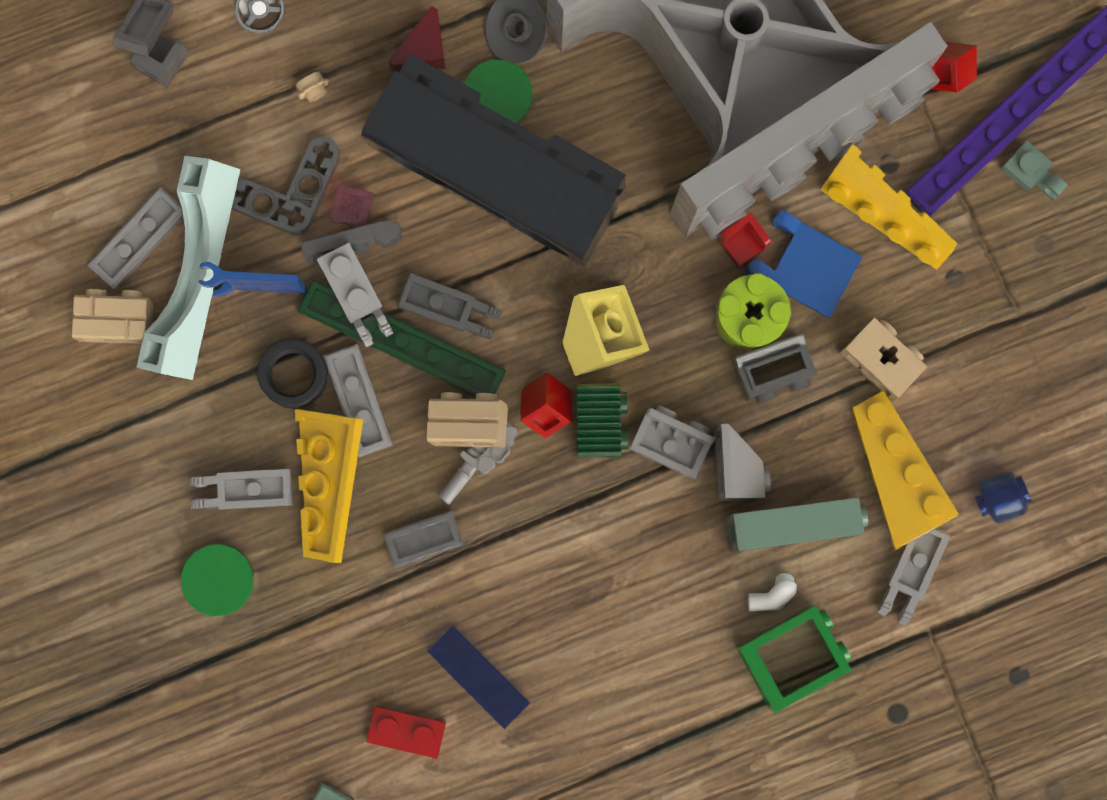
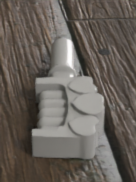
M507 422L505 447H469L467 453L462 451L460 456L465 460L464 464L460 469H457L456 474L438 496L450 505L468 480H471L476 470L486 475L490 470L495 469L496 463H503L510 454L509 446L514 444V439L518 435L517 429Z

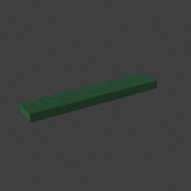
M313 279L300 304L298 313L364 344L354 323H350L333 289ZM373 312L360 318L373 338V344L370 347L473 396H476L477 393L496 394L506 374V370L384 312L383 314L393 331V334L388 337L381 332L377 324L378 320Z

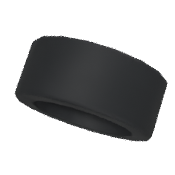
M285 339L275 342L263 353L258 363L257 378L261 390L271 401L284 408L299 409L311 405L321 397L327 386L328 369L324 358L314 346L299 339ZM289 353H298L307 357L314 369V378L310 387L303 393L289 395L279 391L272 379L274 364L280 357Z

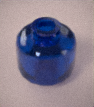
M1005 471L981 481L979 486L981 494L975 496L982 516L990 515L991 519L997 524L1025 515L1028 511L1027 504L1032 503L1022 475L1016 477L1011 471Z

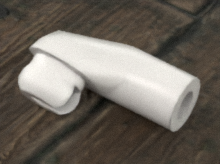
M781 573L776 576L775 585L769 593H748V611L781 610L796 594L797 584L794 581V577L788 573Z

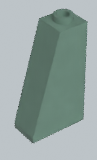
M859 498L732 514L726 517L731 553L865 534L864 527L868 526L866 506L860 505Z

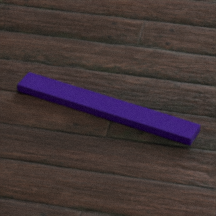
M1107 5L904 192L911 198L910 202L921 213L925 212L929 217L935 213L1107 53Z

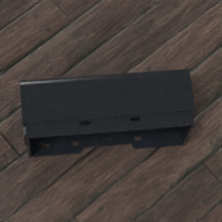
M409 54L399 72L394 71L363 127L361 136L368 145L580 266L585 267L618 210L622 193L625 190L626 174L556 135L547 141L480 104L481 93Z

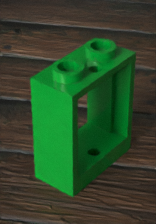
M810 605L735 647L771 712L776 713L852 671L847 663L852 660L851 655L842 641L836 643L830 632L834 625L824 609L818 610L816 606ZM811 620L836 666L782 696L757 649L804 622Z

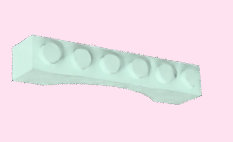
M184 156L177 187L185 225V249L182 268L177 285L167 306L157 320L144 332L136 368L193 380L214 288H206L198 283L199 280L208 281L213 277V270L200 269V264L211 262L219 266L240 169L211 159Z

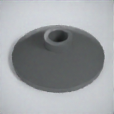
M496 0L489 10L485 25L487 42L493 53L501 60H507L510 63L526 62L539 53L548 33L546 12L539 0ZM524 23V32L521 34L520 27Z

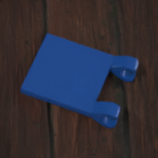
M781 210L775 214L772 225L793 236L775 270L759 260H753L747 266L745 273L747 275L762 274L773 279L784 289L787 296L824 317L830 318L863 256L804 224L789 212Z
M211 262L200 264V269L213 270V277L208 281L199 280L198 283L200 285L212 288L223 283L219 290H213L212 296L215 297L225 296L235 290L306 294L307 287L298 275L224 271Z

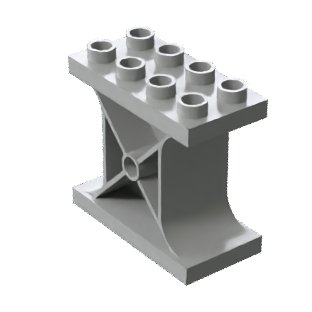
M547 0L546 18L548 20V33L561 53L588 35L597 32H618L632 37L646 50L706 139L710 150V163L706 168L680 184L670 215L685 237L700 227L705 229L711 240L719 237L724 230L747 215L744 210L756 201L752 194L760 188L764 190L770 201L781 197L807 177L804 172L817 162L813 154L820 149L831 163L844 156L852 144L857 147L866 139L863 133L879 121L875 115L877 112L880 111L887 123L892 124L914 110L925 100L922 95L940 81L932 67L948 47L931 22L905 39L895 43L870 44L860 41L849 35L841 27L823 0Z

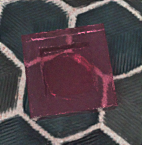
M338 184L330 220L353 227L367 225L374 194Z

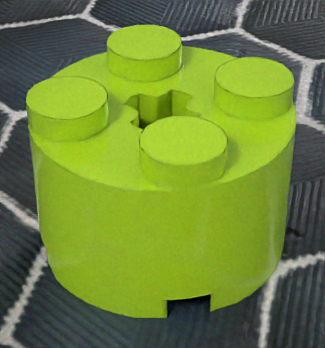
M762 274L745 275L735 279L725 288L715 308V326L719 335L728 345L741 350L754 351L771 345L779 338L788 325L791 316L788 296L776 281ZM748 308H756L759 311L757 319L755 317L748 319L745 316Z

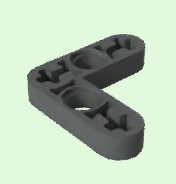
M325 136L313 139L307 146L286 195L239 176L237 191L247 195L248 188L253 190L250 191L246 198L245 207H241L244 203L242 198L234 196L231 210L292 235H301L307 232L313 223L339 163L340 151L334 140ZM325 146H329L328 150L332 157H325L320 165L321 170L326 171L325 175L323 176L315 169L307 168L309 164L315 168L319 158L315 153L316 149L323 150ZM306 177H315L319 181V189L312 195H305L300 191V183ZM262 195L269 196L273 202L270 211L264 214L255 212L253 209L255 199ZM280 202L285 203L282 209L288 213L295 214L297 209L301 210L300 214L304 218L303 223L296 222L294 227L290 226V220L281 214L278 215V221L273 220L279 212Z

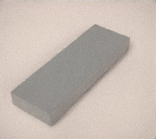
M159 187L87 266L114 290H117L183 219L182 206Z
M358 344L324 355L344 416L363 419L358 457L360 458L393 446Z

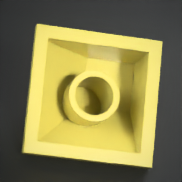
M625 285L574 296L562 343L575 376L594 372L650 351Z

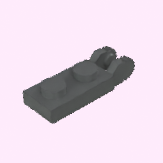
M391 219V221L387 220V222L381 221L303 242L301 247L307 263L314 261L315 265H319L317 258L348 242L355 255L368 252L370 250L369 245L378 244L383 248L391 247L392 244L395 245L401 241L402 231H400L399 223Z
M412 273L408 274L397 303V308L458 331L464 332L466 330L474 335L490 340L494 332L489 327L468 321L472 310L492 319H499L502 313L496 307L477 301L474 296Z

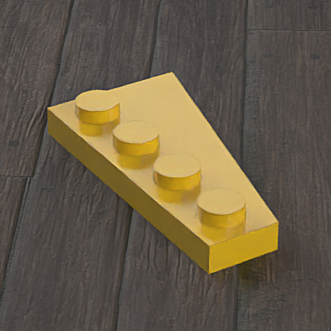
M852 144L820 190L830 196L835 202L842 204L855 213L861 220L871 224L887 235L890 240L900 244L916 255L922 262L929 264L937 270L950 256L958 243L925 212L917 213L911 206V198L901 189L895 192L882 180L885 174L875 164L869 167L859 158L862 152Z
M882 391L852 408V415L864 454L868 460L871 470L870 474L878 493L884 520L888 526L893 550L901 548L957 517L959 513L885 392Z
M295 409V421L299 422L300 439H296L297 454L301 455L302 475L298 476L299 490L303 491L304 508L300 510L303 557L341 563L363 419Z

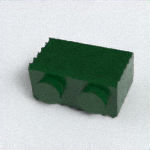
M620 384L576 385L577 458H620L621 450H628V428H621V414H627V392H620Z

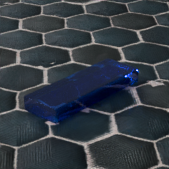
M454 625L427 651L504 729L530 704Z

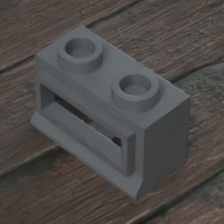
M803 333L737 356L732 360L746 402L756 399L757 404L778 397L776 391L789 386L791 392L810 386V378L817 375ZM798 353L804 369L755 386L750 372L751 369Z

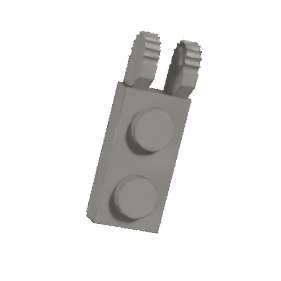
M348 242L317 258L350 323H354L365 346L372 345L373 338L360 318L372 312L378 320L377 324L381 332L386 337L393 334L381 310L383 306L350 243Z
M291 469L217 473V476L190 478V486L195 488L217 485L218 498H196L191 500V509L218 508L226 510L293 506Z
M935 528L904 545L886 586L888 588L881 599L877 613L886 616L891 610L894 599L899 591L909 597L899 612L898 623L904 626L908 624L918 602L922 601L948 544L950 534Z

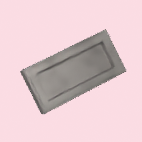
M135 0L113 37L114 47L148 56L173 14V3L164 0Z
M452 510L383 534L394 568L463 545Z

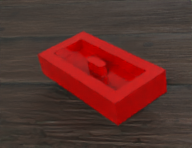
M375 706L366 743L438 759L446 722Z

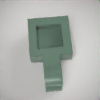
M1028 141L1001 168L1003 172L1027 192L1036 185L1052 201L1068 186L1060 177L1047 171L1054 163Z

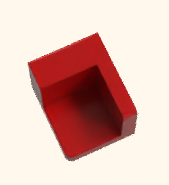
M945 42L948 47L932 67L940 81L931 89L958 93L977 78V45Z
M752 212L724 230L718 239L738 269L765 251L772 242Z
M545 373L521 390L520 421L544 438L552 435L571 423V390L549 373Z

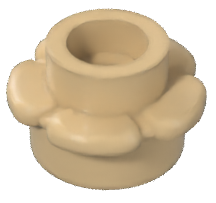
M319 71L306 76L295 85L300 93L298 98L300 100L307 98L309 103L320 99L327 93L325 87L328 85V79H324Z

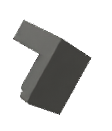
M160 35L148 56L135 53L130 62L137 71L167 88L186 60L189 52L181 42L176 41L173 43Z

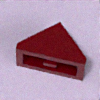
M431 6L388 60L392 72H399L409 54L436 69L445 68L439 15L435 7Z

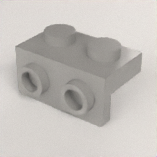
M658 405L656 410L649 407L629 450L695 480L708 450L715 440L714 437L708 435L710 429L695 421H690L689 425L676 420L677 413Z

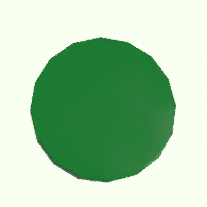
M491 59L479 64L468 74L464 84L481 93L480 104L516 124H519L527 117L532 104V85L528 75L518 65L507 60Z
M224 544L207 545L195 551L185 562L181 574V589L187 602L198 612L209 616H226L240 610L250 599L253 591L254 570L248 558L238 549Z

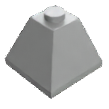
M721 424L714 430L718 502L764 499L765 492L771 490L770 471L764 470L763 461L729 424Z

